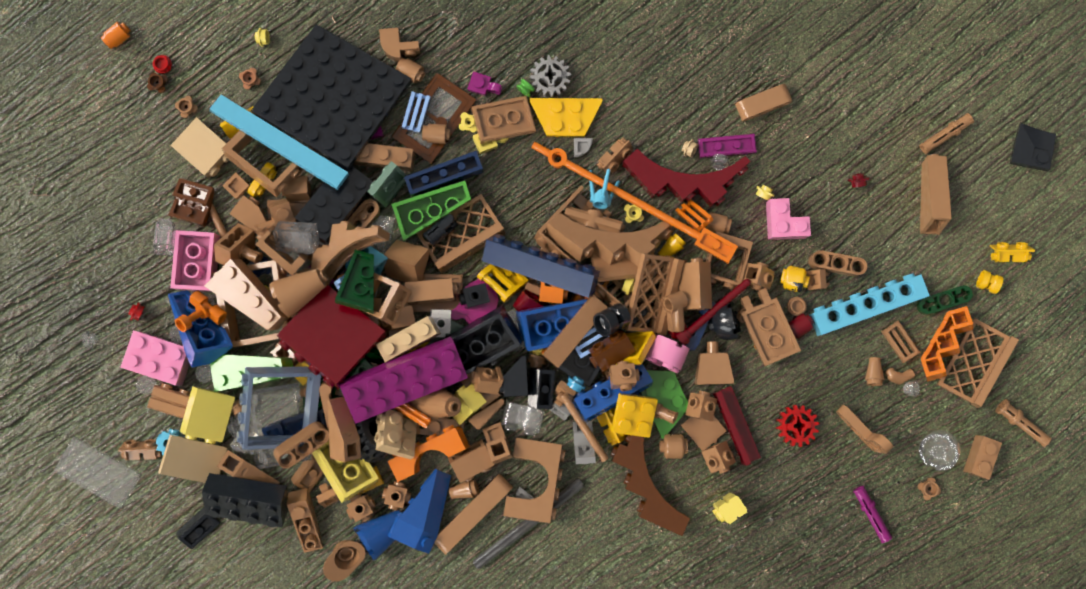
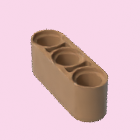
M781 84L737 102L735 106L742 122L786 106L793 102L786 84Z
M817 251L811 254L808 259L809 266L815 270L825 269L826 272L856 277L864 274L867 270V263L862 258L828 251ZM816 255L823 259L821 265L815 262ZM835 259L841 261V268L835 267ZM853 263L859 264V272L853 269Z
M313 422L275 448L274 457L279 466L290 468L328 442L329 432L321 422ZM318 431H322L320 435L315 436ZM305 442L302 447H298L300 443ZM288 454L286 458L281 459L283 455Z

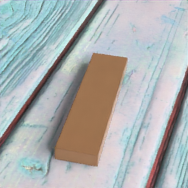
M595 295L590 296L542 355L559 368L594 325V315L608 307Z

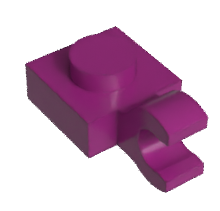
M473 71L467 90L486 96L487 91L500 95L502 87L500 84L490 83L492 80L490 76Z

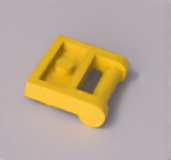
M491 264L477 275L480 281H484L501 296L500 299L504 303L529 281L521 274ZM492 273L508 290L505 291L489 274Z

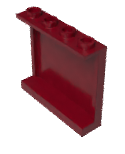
M327 285L277 334V337L280 341L278 344L284 350L288 351L290 349L294 353L293 356L300 363H307L309 365L308 369L316 376L320 374L324 377L323 381L329 387L335 386L339 390V384L378 341H384L387 336L381 327L360 310L335 303L337 292Z

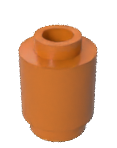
M117 21L103 33L104 35L101 39L110 49L117 48L131 37L129 34L131 30L124 22L120 24Z

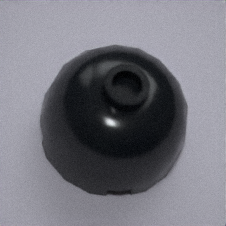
M733 301L719 309L708 322L710 330L715 331L716 335L723 340L741 338V335L737 334L741 332L737 311H733L731 308L735 306Z

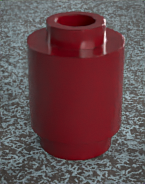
M803 313L789 322L796 339L810 332L814 324L812 318L808 314L804 315Z

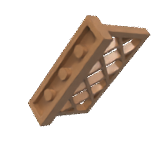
M482 194L449 213L454 216L455 220L461 212L468 213L466 223L457 221L458 225L465 226L463 236L453 234L452 231L448 234L447 245L436 244L433 247L430 242L425 241L423 233L435 223L417 233L424 247L430 249L429 255L441 274L484 248L486 239L494 235L503 236L506 234ZM479 201L484 205L482 213L472 211L474 204ZM471 214L481 216L479 225L469 224ZM484 217L492 218L495 222L490 227L482 226ZM468 227L478 229L476 236H466ZM452 237L462 239L458 247L450 246ZM435 248H444V255L436 259L434 256Z
M641 253L628 309L631 321L629 326L624 328L625 330L653 331L660 335H667V313L662 308L661 300L663 297L677 292L684 260L667 255ZM647 259H650L652 265L646 269ZM664 261L663 270L661 271L659 265ZM656 270L658 275L651 279L649 274ZM646 278L648 284L642 288L641 283ZM660 280L659 287L656 290L655 284ZM651 288L653 294L647 299L645 293ZM642 297L644 302L637 307V300ZM655 299L654 308L652 309L650 303ZM647 307L649 312L642 317L640 312ZM637 316L639 322L632 326L633 319ZM651 318L650 325L647 327L645 322Z
M974 318L972 321L973 328L975 325L982 327L985 335L975 338L973 330L965 333L959 344L962 356H958L959 353L953 355L946 367V375L954 374L957 385L950 387L943 383L946 377L940 378L937 385L966 400L972 406L980 408L1019 340ZM997 335L1003 341L1000 346L992 347L990 337ZM986 338L989 349L979 351L976 340ZM973 341L976 352L965 354L964 344ZM990 351L993 358L992 361L983 364L980 353ZM977 354L980 365L970 367L967 357ZM964 358L966 369L956 371L955 360ZM981 367L983 377L974 381L971 370ZM968 371L971 382L960 384L957 373ZM972 384L974 393L971 398L963 393L961 386Z

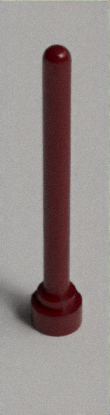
M749 279L743 280L686 330L684 329V331L676 332L674 336L682 345L688 344L690 342L689 339L692 338L691 335L709 321L719 309L730 303L750 286L751 281Z

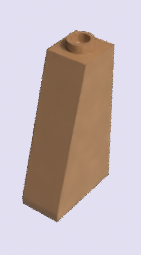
M932 154L927 155L922 163L920 234L939 235L952 219L947 156Z

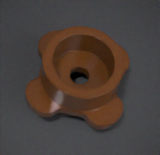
M155 72L151 73L148 78V90H157L159 93L165 92V84L168 81V77L166 75L161 76Z

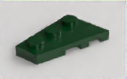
M354 250L336 295L335 303L374 314L373 254Z

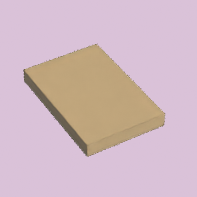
M170 434L158 473L206 483L209 473L220 474L221 469L217 465L225 455L227 447Z

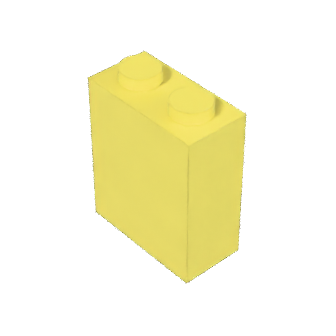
M192 386L180 432L185 435V438L197 440L198 437L203 438L204 442L215 444L216 441L223 442L235 397L230 394Z

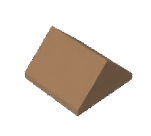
M396 240L383 254L388 258L384 266L387 277L404 282L422 281L430 249Z

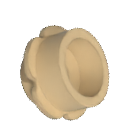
M693 139L686 141L682 147L684 156L692 158L697 151L698 144Z

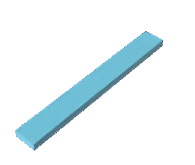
M220 95L210 107V112L337 190L349 176V173L223 95Z

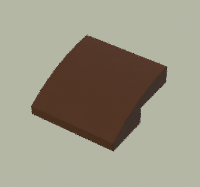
M179 178L172 194L175 200L168 216L205 227L213 203L214 188Z

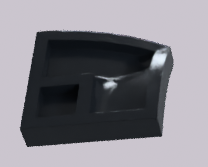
M1021 123L1017 130L1009 164L1048 172L1051 168L1056 134Z

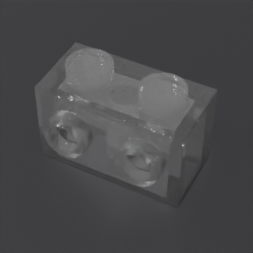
M279 221L273 230L276 251L314 254L320 244L317 223Z

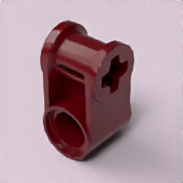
M524 289L513 303V307L517 311L549 306L548 302L539 301V296L527 289Z

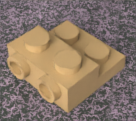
M394 410L378 414L376 418L378 426L375 435L376 450L410 460L414 458L417 423L411 419L404 418L402 413Z

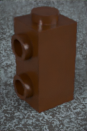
M622 329L603 341L595 343L588 350L592 356L589 360L595 368L599 367L602 372L608 370L610 365H615L636 352Z

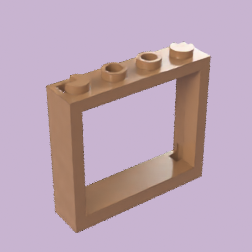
M240 130L222 148L225 157L277 197L283 190L286 191L293 179L297 180L304 169L292 162L272 182L238 155L253 139Z
M274 260L247 265L251 271L272 268L274 280L287 277V271ZM216 295L218 306L227 312L226 320L221 323V326L227 331L233 344L232 348L278 340V333L240 340L234 307ZM291 317L282 325V329L292 320Z

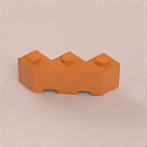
M967 306L946 313L940 327L922 355L921 364L927 382L947 376L942 358L960 353L956 334L973 330V322Z

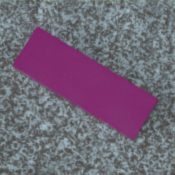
M755 134L698 139L699 159L755 154L757 152Z

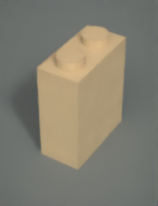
M197 117L171 144L178 153L209 179L211 176L214 177L218 174L224 162L227 163L229 161L222 151V148L227 143Z

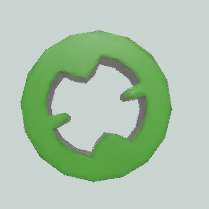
M524 79L521 80L520 85L517 84L516 86L527 97H530V92L535 91L534 87Z

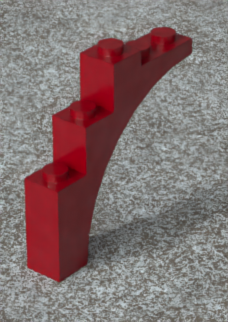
M637 149L623 161L622 166L651 198L656 195L660 197L667 190L665 188L667 187L682 203L684 200L690 201L696 195V191L711 208L714 204L719 206L726 199L724 196L727 191L724 187L728 188L735 181L733 178L737 174L743 175L749 169L747 165L751 161L744 156L735 164L719 171L706 174H687L664 168L648 159Z

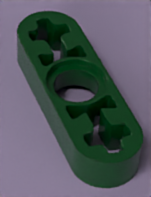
M963 285L925 297L917 302V310L923 315H928L969 302L973 297V291L970 287ZM961 290L962 292L966 291L967 295L964 298L959 297L955 299L954 295L961 293ZM942 295L949 297V304L946 306L940 302ZM925 301L926 303H931L935 301L936 304L934 306L929 307L928 310L923 309L922 306L925 304Z

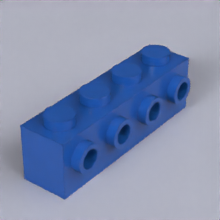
M643 364L635 365V369L639 370V381H637L635 387H632V390L620 391V389H611L609 376V380L604 383L599 381L592 386L591 390L587 392L584 390L576 394L573 404L584 421L587 423L614 408L617 404L619 393L637 395L651 387L653 380Z

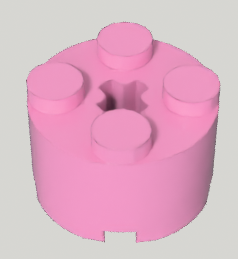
M655 334L656 338L645 359L654 365L663 366L667 370L678 374L679 370L681 371L690 348L684 345L681 347L676 341Z

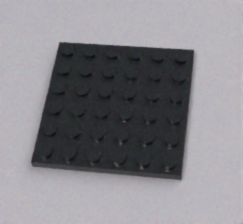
M316 24L251 109V112L268 124L349 170L411 84V78Z

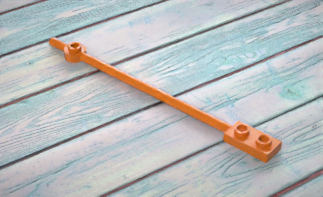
M537 142L533 143L531 148L547 156L552 167L562 168L565 166L603 187L604 179L568 160L563 149L555 148L550 150ZM557 156L561 157L560 162L555 161ZM608 182V191L697 239L694 244L695 246L729 264L738 248L737 245L706 228H703L700 233Z

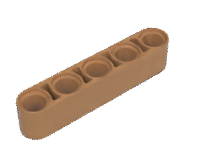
M498 474L438 534L434 544L446 555L510 492L513 486L501 474Z

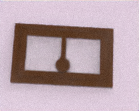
M436 73L422 92L423 95L431 97L423 125H447V129H450L451 137L461 123V114L463 112L468 113L477 99ZM423 99L421 101L420 108L415 121V128H417L418 122L425 100ZM416 102L412 107L409 121L407 124L408 126H410ZM402 121L391 137L405 147L413 149L415 154L432 164L446 144L423 141L422 129L421 133L402 129Z

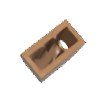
M718 341L707 342V353L698 354L695 385L734 384L728 353H719Z

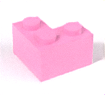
M789 198L770 199L766 202L768 240L806 239L811 236L810 217H790Z

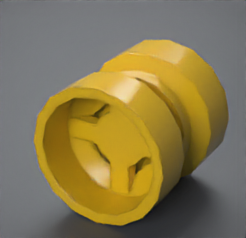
M983 270L977 279L976 287L988 289L990 293L997 294L1002 287L1004 279L1000 275H992L991 272Z

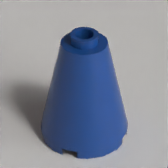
M393 511L356 525L353 528L373 561L378 559L395 541L388 534L400 511Z

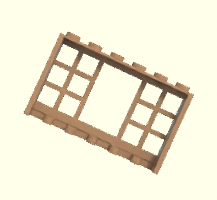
M582 185L537 231L534 237L540 247L546 248L549 252L557 254L562 259H571V255H566L557 247L556 243L550 241L543 234L547 230L548 222L560 213L564 215V211L571 203L584 211L593 209L601 212L593 206L590 199L587 200L580 194L584 188ZM608 210L602 213L605 217L610 218L611 216ZM622 224L620 233H623V230L626 228L624 224ZM664 261L659 265L660 269L663 267ZM622 279L620 282L612 280L616 286L610 293L598 282L595 295L600 299H604L609 304V307L617 303L622 304L613 295L619 288L622 290V284L626 279ZM647 280L642 281V288L648 284ZM630 293V295H629L630 298H629L628 301L624 304V306H625L626 308H627V307L629 306V304H630V300H631L632 293Z

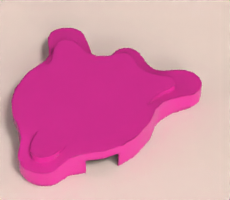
M477 279L476 281L469 283L464 288L476 286L479 284H483L485 282ZM485 283L490 302L465 309L464 305L461 306L459 301L457 307L451 310V319L458 320L463 318L470 324L497 308V293Z

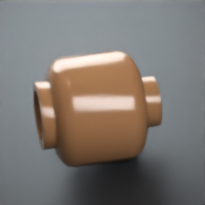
M666 434L663 441L659 442V450L664 453L666 459H682L684 454L688 453V441L684 439L682 434Z

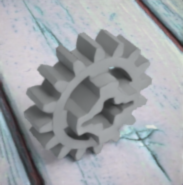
M550 55L547 56V60L541 57L540 64L534 63L536 69L531 68V73L534 74L530 76V80L534 81L532 86L537 87L536 93L543 91V97L547 93H550L551 98H553L554 93L560 96V90L566 91L565 85L570 84V80L566 79L571 77V73L567 72L569 66H563L564 60L558 62L557 56H555L554 60H551ZM549 70L551 71L553 77L552 83H550L548 77ZM562 80V82L557 87L554 86L557 82H560ZM540 83H544L546 86H548V88L544 87Z

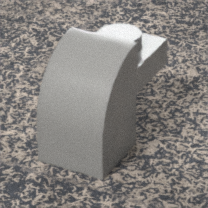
M589 421L586 424L593 433L592 421ZM573 422L576 464L596 463L594 449L578 424Z

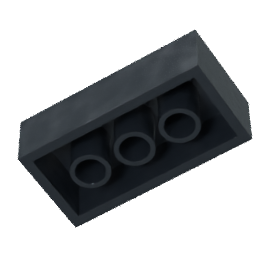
M338 165L349 173V176L337 190L324 182L295 216L296 223L324 245L330 243L332 224L348 221L370 195L367 191L370 189L373 181L353 166L347 170Z
M503 305L443 338L451 336L466 375L475 371L477 367H482L521 346L523 340L520 331Z
M597 331L582 339L577 346H580L599 333ZM602 336L601 338L597 339L596 341L581 349V352L583 353L587 351L588 349L592 348L595 343L601 342L607 337ZM575 348L558 368L571 377L575 375L585 381L583 384L587 387H590L600 370L599 367L595 368L589 360L592 357L590 353L580 358Z
M209 473L202 490L205 515L213 518H227L232 521H245L250 524H263L269 527H283L288 512L287 486Z

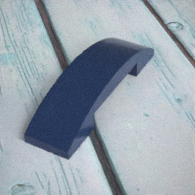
M323 406L318 407L317 422H321L327 428ZM304 412L263 427L261 429L263 435H295L303 428Z

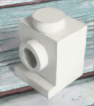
M430 309V316L436 325L439 320L444 321V326L438 327L441 334L436 337H446V333L450 334L451 310Z

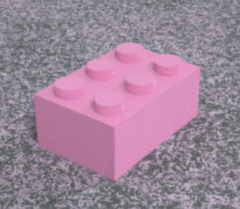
M176 230L170 288L184 291L199 290L200 292H212L205 285L213 277L212 273L217 272L218 262L215 261L214 244L220 239V235L209 232Z
M133 330L121 368L173 385L182 386L190 363L183 345Z

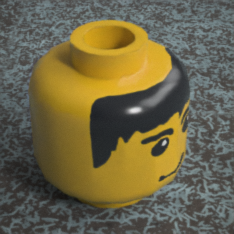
M788 266L787 269H783L780 283L783 284V288L786 290L801 292L803 287L807 288L810 277L806 276V269Z

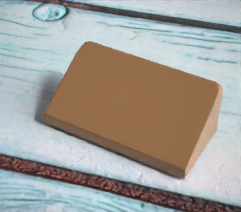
M312 453L306 457L291 478L295 486L301 489L308 488L309 493L324 474Z

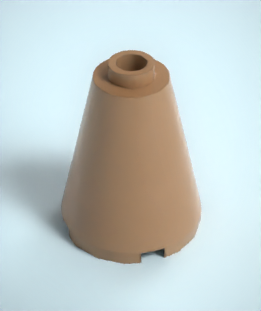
M313 269L274 280L269 284L273 298H277L280 302L278 304L279 309L287 317L295 315L327 286L326 281H328V277L323 270Z
M445 388L410 401L412 407L431 419L453 417L461 410L459 398Z

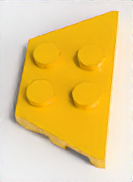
M530 98V104L547 137H585L602 104V98Z

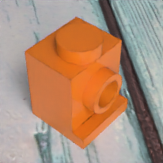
M541 282L539 301L562 304L563 299H567V290Z

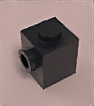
M485 283L460 290L461 294H458L461 306L464 305L465 309L490 302Z

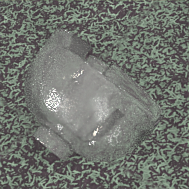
M932 431L924 437L919 446L921 459L927 466L935 467V470L940 471L952 468L960 457V443L954 435L947 431Z

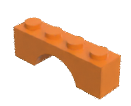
M451 425L443 429L444 434L437 436L435 433L426 438L427 442L420 444V442L415 443V456L411 460L392 455L393 459L389 460L388 463L397 482L420 471V460L428 450H438L449 458L469 448L470 445L461 426L454 428Z

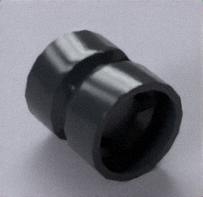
M620 303L612 305L593 317L594 327L603 337H608L629 326L631 321L628 309Z

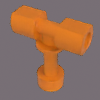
M197 290L190 295L189 300L195 306L196 311L188 316H179L175 319V325L181 332H186L192 327V322L198 318L206 319L207 317L219 325L226 320L227 312L218 305L212 306L209 304V298Z

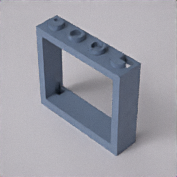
M245 367V374L241 376V384L244 386L243 393H240L242 411L238 413L240 431H237L236 435L237 442L240 443L243 450L275 449L293 436H248L253 378L307 377L303 428L313 422H317L320 374L316 376L308 367ZM305 442L300 443L298 447H302Z

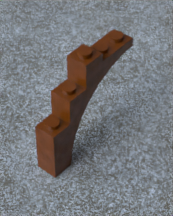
M626 435V446L618 443V446L614 445L610 456L612 457V462L632 470L631 474H626L623 483L626 484L625 489L645 498L644 501L641 500L637 507L638 516L683 536L690 518L673 508L655 488L648 474L644 459V437Z

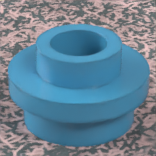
M576 375L574 377L569 376L567 385L571 389L580 393L582 389L586 388L583 384L585 382L583 379Z

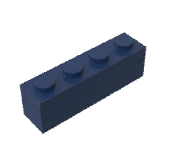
M477 151L410 174L405 176L404 179L411 197H415L482 174L484 171Z

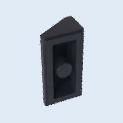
M203 507L177 531V538L192 550L220 524V521L217 518L205 515Z

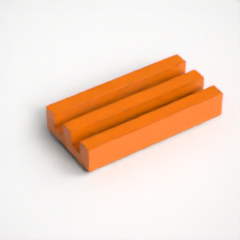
M693 200L688 201L687 204L683 203L681 209L677 208L675 210L681 218L698 232L713 221L712 216ZM691 207H692L693 209H695L699 214H701V215H702L705 219H707V220L705 221L702 217H700L697 213H695V212L691 209ZM687 211L690 215H692L696 220H698L701 223V225L699 226L695 221H693L689 216H687L685 212Z

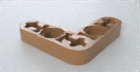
M842 405L836 411L839 417L872 451L887 454L894 447L882 434L872 433L847 406Z

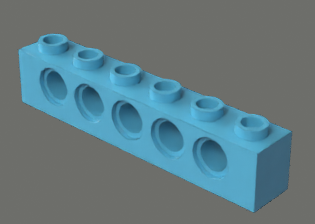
M912 273L903 276L904 280L897 283L895 279L885 283L886 287L879 289L876 286L867 289L868 293L861 296L859 292L849 296L850 300L843 302V299L831 302V307L825 308L823 305L813 309L815 313L809 314L814 322L813 326L817 336L930 296L922 275L915 276ZM902 286L907 288L906 296L901 293ZM884 292L888 293L890 296L888 302L884 301L883 299ZM866 298L872 302L870 309L865 306ZM848 305L854 308L853 315L847 313ZM830 311L836 314L834 322L829 319Z

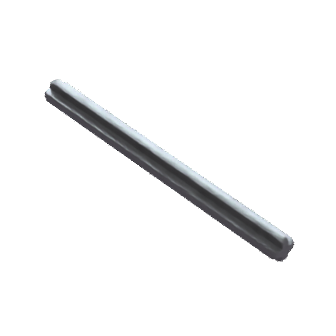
M576 479L559 493L558 501H554V508H558L584 488V484L580 479ZM529 520L521 522L473 560L474 566L477 569L482 568L539 522Z

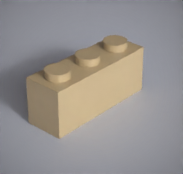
M427 316L376 344L384 361L388 362L408 353L441 333L433 318Z

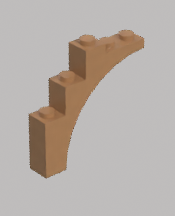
M560 213L548 222L545 236L579 262L595 253L609 265L615 261H620L624 256L636 266H639L641 253L654 255V251L661 241L667 240L673 231L671 230L672 225L662 221L658 225L635 232H606L583 226ZM647 259L646 264L649 265L651 260Z
M348 221L332 224L329 245L314 248L311 269L305 268L304 271H297L295 274L313 269L323 270L328 277L326 282L329 286L340 268L352 257L355 249L361 251L376 243L389 241L390 233L377 225H372L371 228L355 227Z

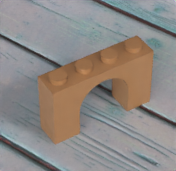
M516 438L513 458L541 464L548 473L549 481L545 492L537 498L522 499L506 496L504 517L551 524V521L556 519L557 508H554V501L559 499L560 489L557 488V482L561 481L563 469L559 468L560 462L565 460L566 450H562L563 446L561 444Z

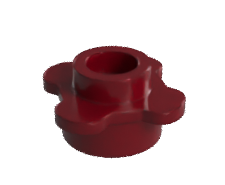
M864 173L852 175V178H849L848 181H851L852 187H863L867 185V180L870 178L864 176Z

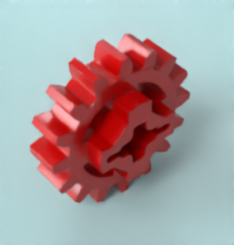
M793 405L792 410L786 407V413H779L782 418L776 419L780 423V426H777L776 429L781 430L778 436L785 437L784 443L790 440V446H794L797 442L798 447H802V442L807 445L810 444L809 438L815 440L813 433L819 432V430L815 429L819 422H814L813 419L817 416L810 415L811 409L805 411L804 405H801L799 409L797 405ZM801 414L805 415L808 421H805ZM791 415V419L789 420V422L785 423L787 418ZM801 423V427H798V429L794 428V424ZM809 428L808 433L804 436V432ZM787 430L791 431L793 433V437L795 438L789 436Z

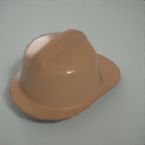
M343 540L337 543L333 552L324 562L323 572L326 578L331 581L346 579L364 560L366 553L363 545L353 540Z

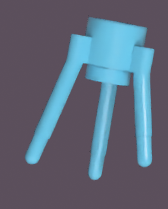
M610 169L606 171L603 188L597 190L596 193L594 182L589 180L590 202L597 209L610 207L614 197V193L611 192L609 195L608 191H606ZM619 180L615 183V186L618 187L620 184Z

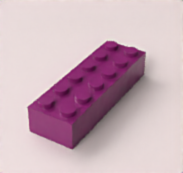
M450 336L348 377L340 383V389L356 424L468 377L454 341Z

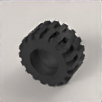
M378 415L355 424L360 437V459H365V462L368 463L370 461L372 463L380 462L389 455V453L376 450L375 438L372 436V434L375 436L377 433L378 424L376 423V418Z

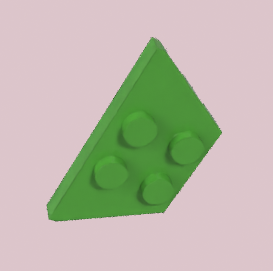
M647 370L653 380V384L648 389L642 391L641 395L656 398L658 400L657 404H663V407L678 412V417L674 424L660 418H654L656 428L661 439H663L686 412L688 401L674 372Z

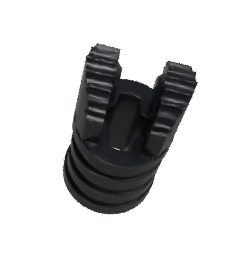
M447 214L424 232L423 235L434 247L444 237L448 236L457 227L458 223L453 215Z

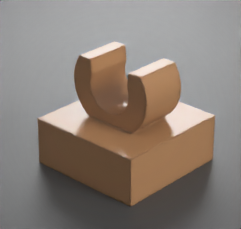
M235 172L223 187L238 200L249 189L250 185Z
M825 269L807 271V276L810 277L807 286L808 290L827 289L829 283H826V276H829V273Z
M561 380L554 393L557 396L554 403L561 407L563 401L560 397L563 394L567 393L571 401H573L577 392Z
M324 483L319 486L322 494L316 496L320 505L326 508L339 501L338 496L333 488L331 489L330 485Z

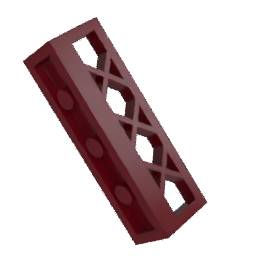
M732 386L714 392V398L717 399L718 408L741 464L747 466L752 461L761 458Z

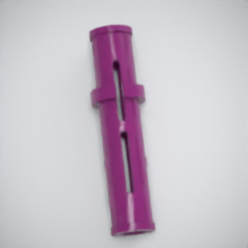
M865 486L854 489L853 493H855L861 504L860 508L862 511H865L881 543L890 541L892 535L875 507L876 503L874 500H871Z

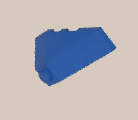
M188 290L168 294L175 319L181 315L188 316L196 311L195 306L189 302L191 293ZM208 317L206 319L198 318L192 322V327L186 332H181L178 329L191 367L211 364L233 347L227 331L222 326L219 327Z
M588 299L516 311L519 331L527 351L549 347Z
M435 469L423 483L421 491L415 499L411 498L408 502L410 505L406 510L398 514L388 536L411 548L429 554L438 536L451 475Z

